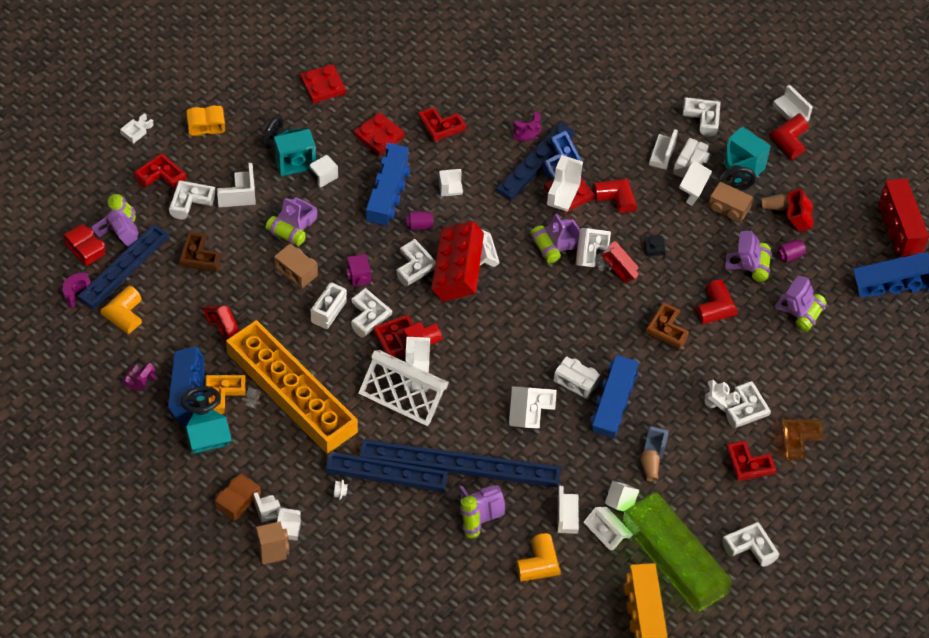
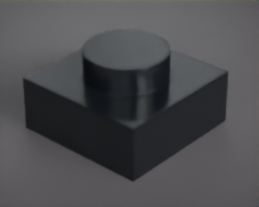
M663 236L644 238L646 256L665 255L666 249Z

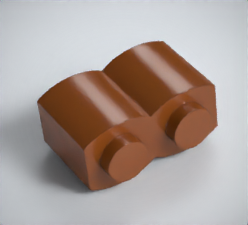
M243 474L233 477L228 487L217 493L215 497L216 509L233 521H236L254 503L253 493L258 492L260 496V486Z

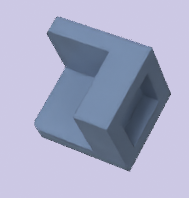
M650 426L644 452L649 450L657 451L660 459H663L669 430Z

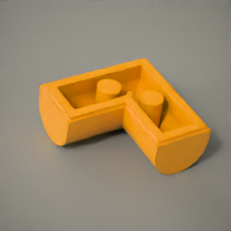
M127 286L101 309V315L129 335L142 323L141 318L131 312L142 301L141 296L134 287Z
M206 375L205 386L215 388L221 395V401L213 409L214 411L224 414L225 396L246 395L245 375ZM214 395L209 398V403H210V404H211V403L214 401V399H215V396H214Z
M545 533L533 537L531 545L535 557L516 560L520 582L561 574L551 535Z

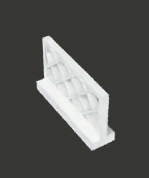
M375 350L359 394L429 426L442 393L447 388L449 382L381 350ZM376 364L383 366L384 375L376 377L374 372ZM394 373L400 374L402 383L393 385L390 375ZM387 377L390 387L381 390L378 380ZM415 381L420 390L411 394L407 383ZM371 382L375 383L378 391L374 394L365 391L367 385ZM404 385L407 395L398 399L395 388ZM432 389L437 394L434 400L428 402L424 391ZM391 390L395 400L391 402L385 401L382 393ZM421 393L424 404L416 407L412 396ZM409 398L412 408L409 410L402 409L401 400ZM426 406L428 411L426 420L419 417L418 408Z

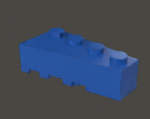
M387 143L386 157L382 158L380 173L377 174L375 189L372 190L367 206L366 221L388 226L390 219H394L395 205H399L400 191H404L406 184L404 180L409 177L411 167H408V147Z
M928 252L898 257L894 260L881 261L876 264L853 269L854 281L859 297L881 296L885 292L900 294L903 290H911V293L919 292V289L926 288L929 291Z
M197 346L175 351L168 408L174 414L175 420H178L183 427L187 426L194 413L188 412L182 407L181 397L191 388L205 386L204 356ZM198 392L192 396L203 395L205 392ZM187 401L188 405L194 407L193 402Z
M616 355L614 361H610L608 367L610 375L609 378L604 379L602 385L604 393L603 396L599 395L596 407H599L597 414L593 413L590 425H593L592 432L616 438L623 418L622 412L626 410L628 404V394L632 393L634 381H636L638 376L639 361Z

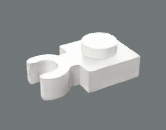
M143 114L138 122L133 119L122 127L120 133L130 142L135 143L146 134V129L153 126V120L150 119L145 122L147 117L146 114Z

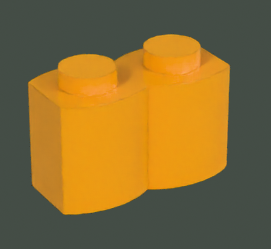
M213 105L206 108L193 107L186 110L189 135L199 136L206 133L218 134L225 132L223 107Z

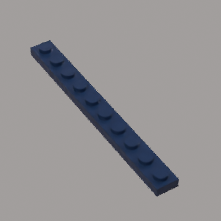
M364 439L360 452V457L448 471V473L556 488L559 486L561 471L560 466Z

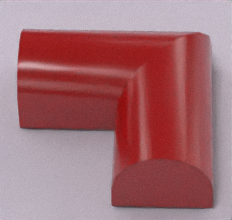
M435 107L418 112V118L434 142L466 130V124L458 113L442 119Z
M798 113L770 132L769 137L793 160L806 151L805 146L796 137L807 131L809 126L806 119Z
M161 153L136 170L134 177L143 188H146L161 177L172 188L176 189L179 181L186 180V173Z
M628 178L593 183L596 201L615 199L618 213L637 211Z
M714 280L707 285L705 291L711 302L696 305L695 308L702 325L738 314V310L722 280Z
M206 305L202 307L209 325L218 326L225 342L240 332L228 306Z
M405 315L375 326L373 331L384 352L401 360L406 355V348L401 341L403 331L414 324L409 315Z
M418 322L405 328L403 331L402 343L405 348L407 337L430 338V346L442 341V334L435 323L424 328L422 323Z
M746 441L726 445L737 481L776 474L777 470L771 454L751 457Z

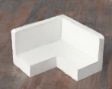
M561 156L555 170L554 182L548 193L547 205L564 211L569 210L580 186L582 161Z
M249 163V172L234 173L235 187L217 188L218 207L256 205L252 163Z
M407 337L406 362L429 373L430 338ZM411 381L407 383L410 391L417 392L420 390L417 382Z
M512 386L509 425L539 428L541 409H555L557 390Z

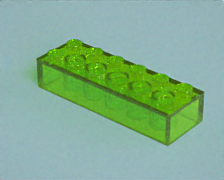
M657 491L624 511L622 523L633 534L632 536L696 613L730 593L733 582Z

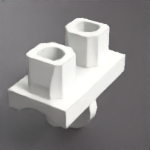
M714 380L708 381L710 391L705 394V404L709 408L717 406L726 413L727 409L740 404V395L736 391L729 393V386L725 382L717 384Z

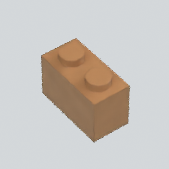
M720 182L710 196L708 208L741 223L751 208L753 197Z
M289 244L274 256L275 268L301 289L318 276L316 261L307 257L301 249L294 247L292 244Z
M281 521L256 527L257 544L262 565L287 559L286 551H289V537L287 529L282 528Z

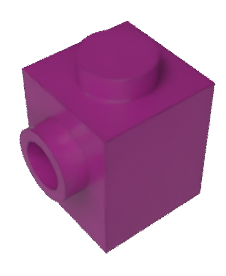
M366 254L347 257L345 272L347 279H351L352 286L371 283V270Z

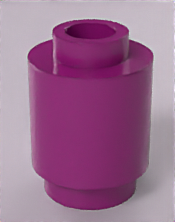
M428 211L410 212V215H406V225L410 227V230H428V228H433V214L428 213Z
M793 240L781 244L777 250L779 260H782L784 263L798 259L806 253L802 240Z

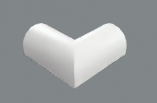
M685 97L683 116L701 118L700 133L704 136L716 135L719 125L720 102Z
M179 181L169 208L170 214L174 218L185 219L188 216L192 203L212 206L215 198V187Z
M581 228L575 265L594 267L596 250L607 249L610 243L611 232Z
M416 239L400 248L401 254L409 261L397 269L398 279L404 286H409L435 270L436 261Z
M366 288L352 298V304L362 311L359 316L351 321L353 330L360 337H365L373 330V327L380 325L392 315V310Z
M753 381L735 387L734 392L736 391L740 395V402L742 404L727 409V420L732 428L743 426L770 415L771 411Z
M759 522L723 537L724 549L731 557L751 549L761 566H768L779 557V552Z

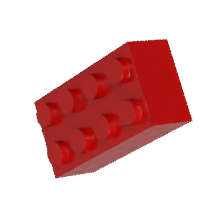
M907 178L886 181L884 188L881 190V198L878 200V209L882 211L883 222L888 227L889 238L894 243L895 254H898V257H907L916 253H924L929 234Z
M473 220L441 229L432 290L443 302L476 294L484 232Z

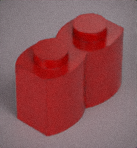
M802 188L789 191L787 195V203L789 205L787 216L799 232L811 229L814 222L811 215L813 210L812 201Z
M80 224L63 234L64 243L83 265L88 266L105 256L104 242L94 236V232L90 227Z

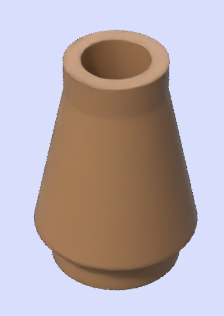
M781 193L762 198V209L778 211L788 209L787 195Z
M645 451L642 453L640 461L646 475V480L649 482L657 481L660 456L657 454V451Z

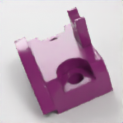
M538 111L533 113L532 122L522 123L519 120L514 121V139L518 141H531L538 137L541 131V115Z
M88 273L73 274L63 283L62 291L66 298V304L70 308H73L76 303L74 295L78 292H83L91 284L90 279H88Z
M150 362L146 363L142 369L137 365H133L123 377L122 383L132 390L142 391L146 387L147 377L150 380L157 378L153 374L155 368Z

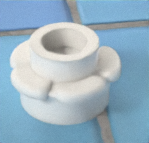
M344 480L341 482L335 481L334 497H338L341 500L342 496H346L347 484H344Z

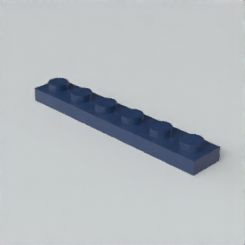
M560 122L497 187L496 193L512 201L543 169L542 163L556 155L549 139L564 131H567L570 139H572L575 135V130Z
M153 224L78 295V300L94 310L169 238L168 233Z
M335 452L329 453L326 465V473L443 493L445 492L448 471Z

